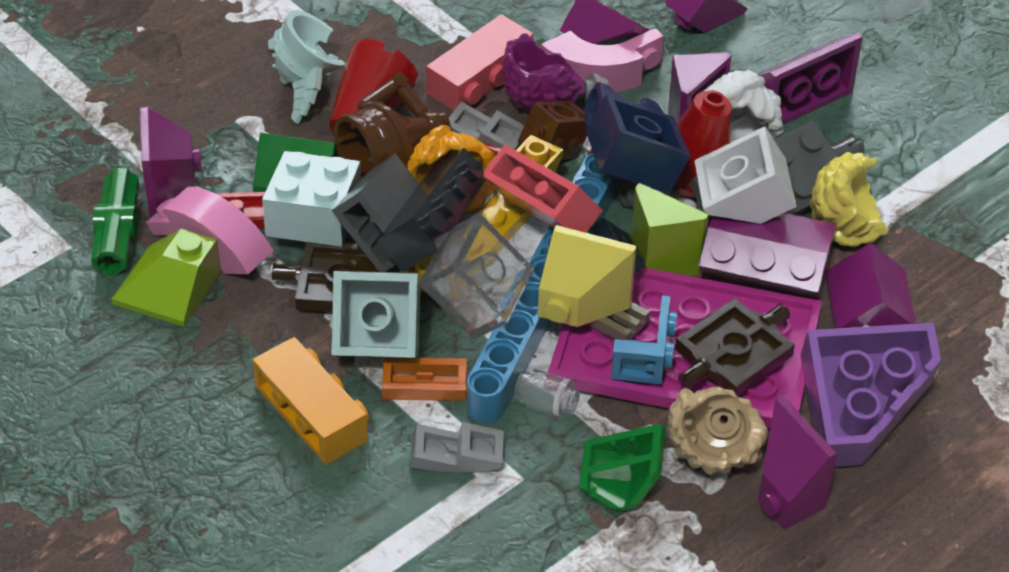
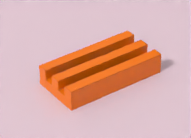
M384 357L382 400L466 401L467 358ZM433 375H458V376H433Z

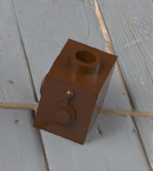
M570 100L534 102L518 142L522 145L530 135H533L563 149L561 160L578 158L587 137L584 111Z

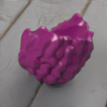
M522 33L518 39L515 38L514 40L507 41L504 58L502 59L503 76L505 78L503 85L506 87L505 93L509 95L510 100L515 102L517 108L530 112L534 102L570 100L575 104L577 99L584 96L585 85L581 77L571 68V65L567 63L561 53L548 54L542 48L537 47L534 39L529 37L527 33Z

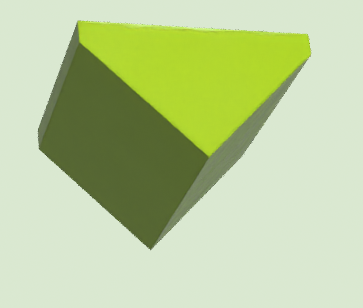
M639 183L635 187L631 236L644 257L645 264L643 267L687 276L699 275L701 273L699 263L707 235L709 214Z

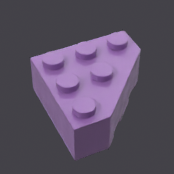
M934 323L807 331L801 351V360L812 425L837 453L834 467L863 465L932 384L941 362Z

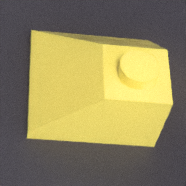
M556 225L539 286L538 317L579 327L629 309L632 304L636 246Z

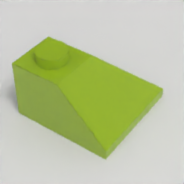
M179 229L149 245L112 297V305L185 327L221 273L217 239L185 229Z

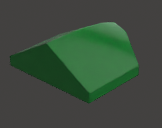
M661 423L585 440L579 483L581 491L613 511H628L638 506L661 476L666 430L664 425Z

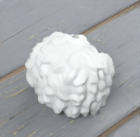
M737 70L727 75H722L721 78L715 80L713 84L704 90L718 91L731 102V142L764 126L773 139L781 136L784 132L780 108L781 98L773 90L765 87V80L762 76L750 70Z

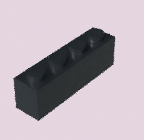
M462 148L429 170L377 240L402 272L439 250L486 182L483 178L484 170L477 159L471 157L465 148Z

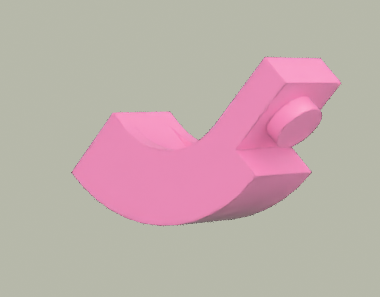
M654 28L623 43L597 45L586 42L577 37L572 31H569L542 43L541 48L548 54L561 53L567 63L571 65V68L581 77V80L586 79L589 73H598L600 77L608 79L609 86L615 92L640 86L642 84V72L661 64L664 36Z
M187 187L175 198L161 203L156 209L157 213L146 222L153 235H170L179 229H185L217 239L220 268L223 274H249L274 251L265 236L243 212L226 199L202 188Z

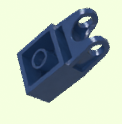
M597 82L587 98L584 108L586 133L600 172L613 180H620L622 178L637 185L641 183L654 190L670 194L691 156L675 118L664 114L658 103L654 100L642 98L639 104L632 103L619 96L608 84Z

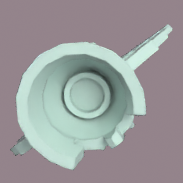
M299 10L290 11L286 16L285 23H282V27L274 32L273 38L268 40V50L275 51L272 54V57L275 58V64L272 67L277 69L280 81L283 84H293L294 103L291 118L297 124L300 123L302 116L307 115L311 104L315 103L317 92L321 90V83L328 81V77L332 76L334 70L346 65L342 60H338L337 56L327 55L318 45L319 41L328 43L334 30L317 17Z

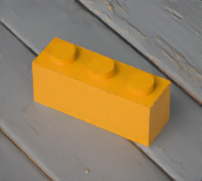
M296 337L252 359L255 387L325 465L368 442L367 422H369V414L363 403L358 399L353 400L346 393L337 375L329 374L321 366L316 353L311 348L306 349Z

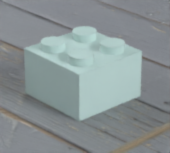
M284 151L262 198L265 236L342 247L348 231L332 210L361 180L360 161Z
M334 271L331 355L408 358L419 356L421 273Z

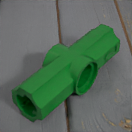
M114 168L110 174L105 175L101 203H96L94 206L93 230L95 238L91 263L92 268L100 271L104 276H118L119 272L127 269L131 239H136L138 234L137 200L140 183L138 175L130 172L128 168Z

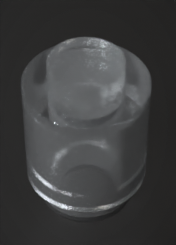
M534 369L532 372L522 371L514 390V401L522 404L523 409L558 420H564L567 414L572 415L578 406L580 392L575 389L574 380Z

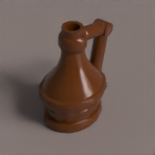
M396 73L387 82L358 102L359 111L357 113L343 114L335 123L334 138L338 155L344 159L360 161L361 179L370 170L394 154L408 168L407 163L410 160V156L414 153L415 146L420 143L423 136L440 125L450 127L448 116L442 111H428L426 105L407 84V77L402 73ZM397 94L416 117L402 116L389 106L383 104V102Z

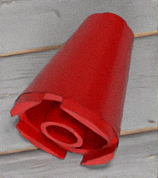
M363 39L354 44L348 54L329 122L333 136L336 121L343 114L357 113L359 111L358 102L391 79L396 73L404 74L408 80L407 84L412 90L414 89L418 72L414 64L402 52L396 49L395 53L392 54L383 49L386 43L378 40ZM394 94L383 104L394 109L402 100L397 94Z
M709 90L698 93L677 122L691 155L675 183V186L678 187L677 193L696 198L688 185L697 176L695 160L731 143L732 104L727 97L718 91Z

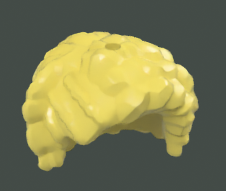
M846 152L840 157L832 159L828 165L818 171L812 191V199L810 200L812 219L836 224L833 241L842 246L857 247L860 244L872 243L881 235L888 234L889 227H886V223L880 219V212L875 210L877 203L869 192L870 184L866 180L868 169L876 166L878 161L875 158L865 156L863 153L853 154Z

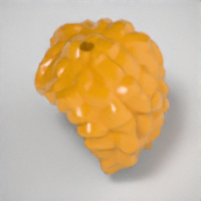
M440 125L421 138L420 143L414 148V153L410 156L407 169L420 184L430 169L462 148H465L471 157L480 162L484 171L495 158V152L487 149V146L474 136L466 133L452 132L449 126ZM486 181L464 214L474 213L480 206L485 205L488 196L493 194L495 189L489 182Z

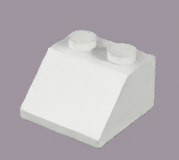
M765 126L695 160L703 210L709 215L762 224L774 217L782 216L787 211L797 207L786 158Z

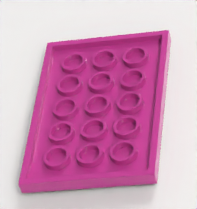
M642 267L638 273L634 272L632 302L649 310L650 318L649 322L632 340L657 343L662 296H670L669 312H677L675 337L666 336L667 343H674L672 368H663L662 383L652 384L611 379L615 339L588 324L575 327L563 323L547 373V384L670 408L672 403L679 397V392L685 388V385L682 386L679 382L678 375L693 365L675 350L676 338L734 298L748 309L760 314H766L776 305L782 303L784 304L783 308L786 306L789 309L790 318L780 323L776 328L783 336L795 344L793 356L738 395V398H746L752 402V408L758 409L766 428L770 429L775 399L783 395L800 412L805 387L801 351L807 331L816 330L822 301ZM611 318V320H613L614 322H616V323H618V324H620V325H622V326H624L625 328L628 329L627 326H625V325H623V324H621V323H619V322H617L616 320H614V319ZM705 377L689 390L696 393L711 387H722L715 381ZM726 415L720 417L721 419L728 420Z

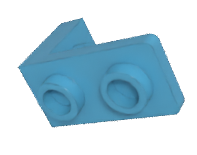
M662 296L657 343L637 340H614L611 379L652 384L662 383L663 368H672L674 343H667L666 336L675 337L677 312H669L670 296Z

